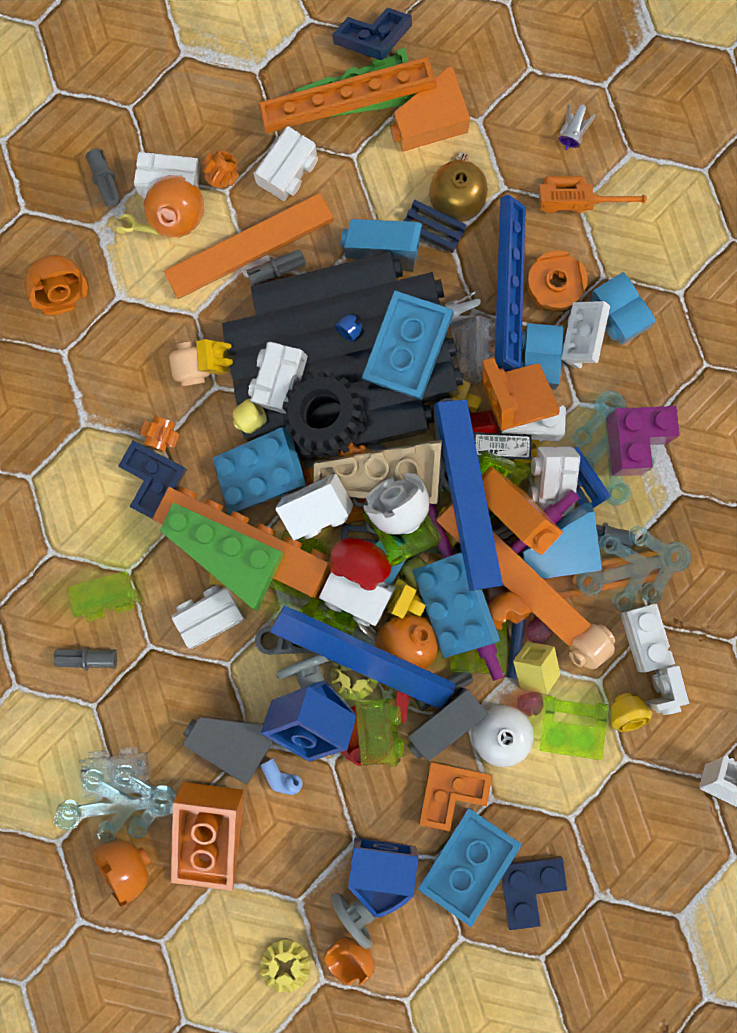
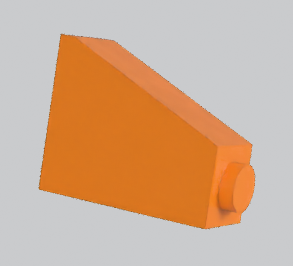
M453 66L446 68L435 78L436 88L418 92L394 112V124L390 125L394 143L399 142L402 152L468 133L470 116Z
M490 466L483 473L482 480L488 508L523 543L542 556L561 536L563 531L525 491L495 468Z

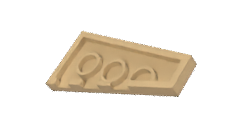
M442 440L318 460L314 463L313 483L336 473L349 497L366 498L377 485L386 479L393 477L395 482L404 479L402 474L412 473L417 474L422 479L429 495V503L437 504L439 498Z

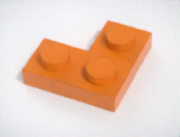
M430 762L419 825L450 831L456 800L487 806L492 774Z

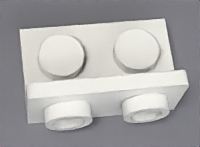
M605 301L573 302L571 314L568 318L565 342L562 345L561 360L574 368H581L582 363H598L610 309L609 304Z
M670 665L656 669V674L652 675L653 685L656 692L661 693L662 697L645 701L650 709L655 710L656 713H662V715L681 712L680 706L689 704L680 667Z

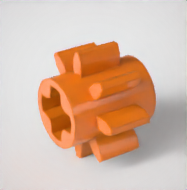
M223 150L216 152L214 155L208 153L202 163L205 166L203 169L205 173L204 178L216 188L226 187L227 184L233 186L239 177L237 173L239 169L237 167V160L233 155Z
M154 416L151 423L144 420L139 433L142 437H145L143 445L164 453L168 446L175 448L179 434L173 431L176 424L158 416Z

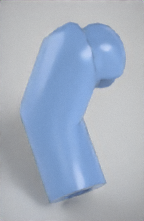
M274 758L260 765L273 791L294 795L301 790L303 786L302 779L298 775L280 772Z

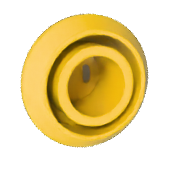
M632 693L619 695L611 706V725L619 732L639 729L648 724L652 717V710L639 696H633Z

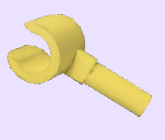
M130 214L118 217V219L125 220L128 223V229L124 227L116 228L120 234H127L135 230L158 235L151 226L136 222L135 218Z

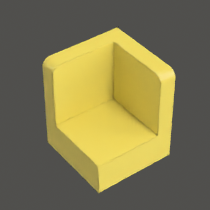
M527 641L513 660L521 689L548 694L560 676L554 646Z

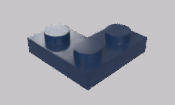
M387 7L372 25L347 17L332 34L333 42L335 45L382 61L412 26V15Z
M132 440L118 465L119 468L144 480L130 507L153 519L168 487L176 490L187 471L185 467Z
M561 856L511 863L502 878L509 930L540 927L536 894L567 890L564 862Z

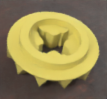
M334 662L331 667V683L337 693L347 699H362L371 694L378 684V681L368 677V680L357 679L353 688H350V677L341 673V671L352 669L337 662Z
M279 940L271 944L265 950L260 964V974L266 986H270L277 993H292L294 990L303 987L310 974L311 963L309 955L303 946L292 940ZM295 958L290 968L293 972L292 975L283 972L277 976L280 967L278 960L286 963L288 960L291 961Z

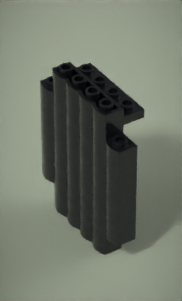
M387 252L251 286L256 315L222 323L225 343L231 344L232 347L227 349L228 359L233 360L229 367L233 379L237 406L245 400L251 399L248 390L252 379H257L260 367L257 366L259 352L261 349H266L267 342H273L300 349L308 356L301 383L306 381V375L312 374L313 377H318V372L325 371L328 377L331 372L338 374L340 379L344 377L355 388L364 404V412L366 414V422H362L365 427L364 433L357 434L359 442L355 446L364 445L367 447L372 444H381L429 433V424L434 423L430 405L425 406L424 403L435 400L438 403L443 399L460 395L458 386L463 385L460 367L454 368L452 356H457L453 337L447 338L446 333L422 400L364 381L362 376L394 290L440 305L439 298L445 297L441 279L435 280L433 272L398 280V278L403 277L400 260H394L392 253ZM349 314L357 317L354 321L355 323L358 321L362 323V330L353 342L345 340L334 326L342 317ZM325 402L317 406L310 416V427L322 429L332 425L340 414V404ZM263 408L267 416L266 423L253 433L242 431L244 439L250 442L279 428L286 427L287 425L283 422L282 418L284 413ZM293 441L299 462L319 458L315 453L309 454L296 441Z

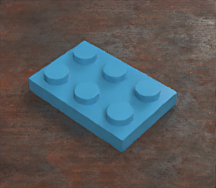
M394 290L362 379L422 400L452 320L453 309Z
M285 427L212 458L228 515H231L232 511L241 513L306 487L293 439Z
M462 552L412 570L424 605H426L425 608L431 625L437 635L443 658L500 641L482 589L469 591Z
M468 808L418 890L472 927L523 844L471 808Z

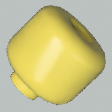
M251 399L245 400L233 410L234 426L245 433L255 432L267 421L263 407L252 403Z
M420 557L404 562L399 571L401 580L418 590L419 588L412 570L428 565L429 562H425Z

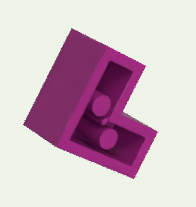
M676 406L618 408L606 418L612 477L642 475L653 468L650 445L669 444L680 436Z

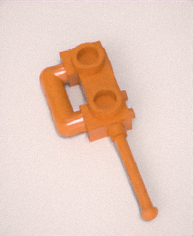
M547 176L543 179V184H540L538 191L540 210L546 213H555L558 210H572L576 213H584L587 210H593L594 204H599V202H642L644 204L647 201L646 195H594L593 185L587 184L583 176ZM556 188H575V189H556Z

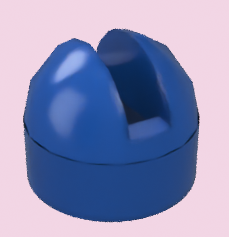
M351 314L345 315L334 325L337 332L349 342H353L362 330L361 321L355 323L354 321L357 317Z

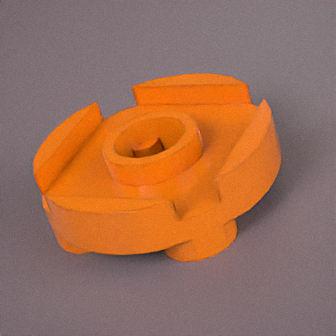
M559 250L549 251L542 254L532 265L527 276V289L538 308L550 311H563L571 308L573 302L580 301L587 287V272L579 260L576 261L573 257L569 256L570 253ZM554 274H557L559 279H564L565 283L560 285V288L551 285L549 282Z

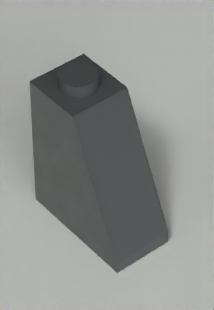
M462 688L450 700L446 701L440 709L433 712L407 735L411 741L407 746L418 760L424 756L429 762L484 719L488 713L468 689Z
M209 716L199 717L197 721L192 719L183 733L187 737L183 743L185 747L246 785L250 782L274 741L260 734L264 723Z

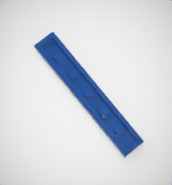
M509 194L500 197L495 361L497 365L511 371L521 368L526 207Z
M467 400L438 402L434 405L440 440H442L443 456L469 591L502 586L503 582Z
M285 605L272 624L270 633L438 709L445 704L454 692L455 683Z

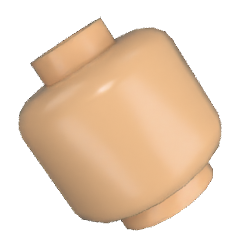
M195 341L177 344L178 350L172 351L169 354L173 379L181 382L182 386L205 383L204 378L208 377L210 373L198 370Z
M591 624L583 634L574 638L573 644L569 647L571 651L569 656L578 667L584 666L588 669H597L614 654L615 638L605 626Z

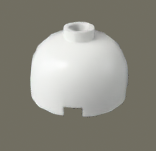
M402 474L404 479L396 482L393 477L386 479L367 495L368 505H364V510L378 529L388 534H409L417 530L424 521L429 511V495L422 479L417 474Z
M508 705L489 707L486 710L488 715L473 726V746L479 756L491 765L501 768L515 766L522 762L532 750L534 742L533 726L528 717L517 708Z

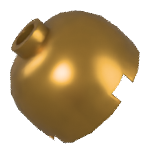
M465 160L449 161L442 165L434 174L429 190L430 202L433 208L460 222L468 221L477 216L485 205L488 194L487 181L482 170L472 162Z

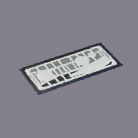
M474 432L479 458L531 460V434Z

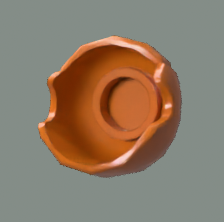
M512 592L496 595L487 603L495 628L498 630L503 629L502 623H505L506 620L518 624L532 613L523 599Z
M342 937L335 941L325 952L324 961L328 970L345 985H351L357 980H360L359 985H363L374 973L375 963L370 949L360 946L354 938Z

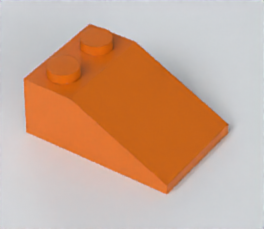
M182 782L173 802L171 883L233 891L243 818V789Z

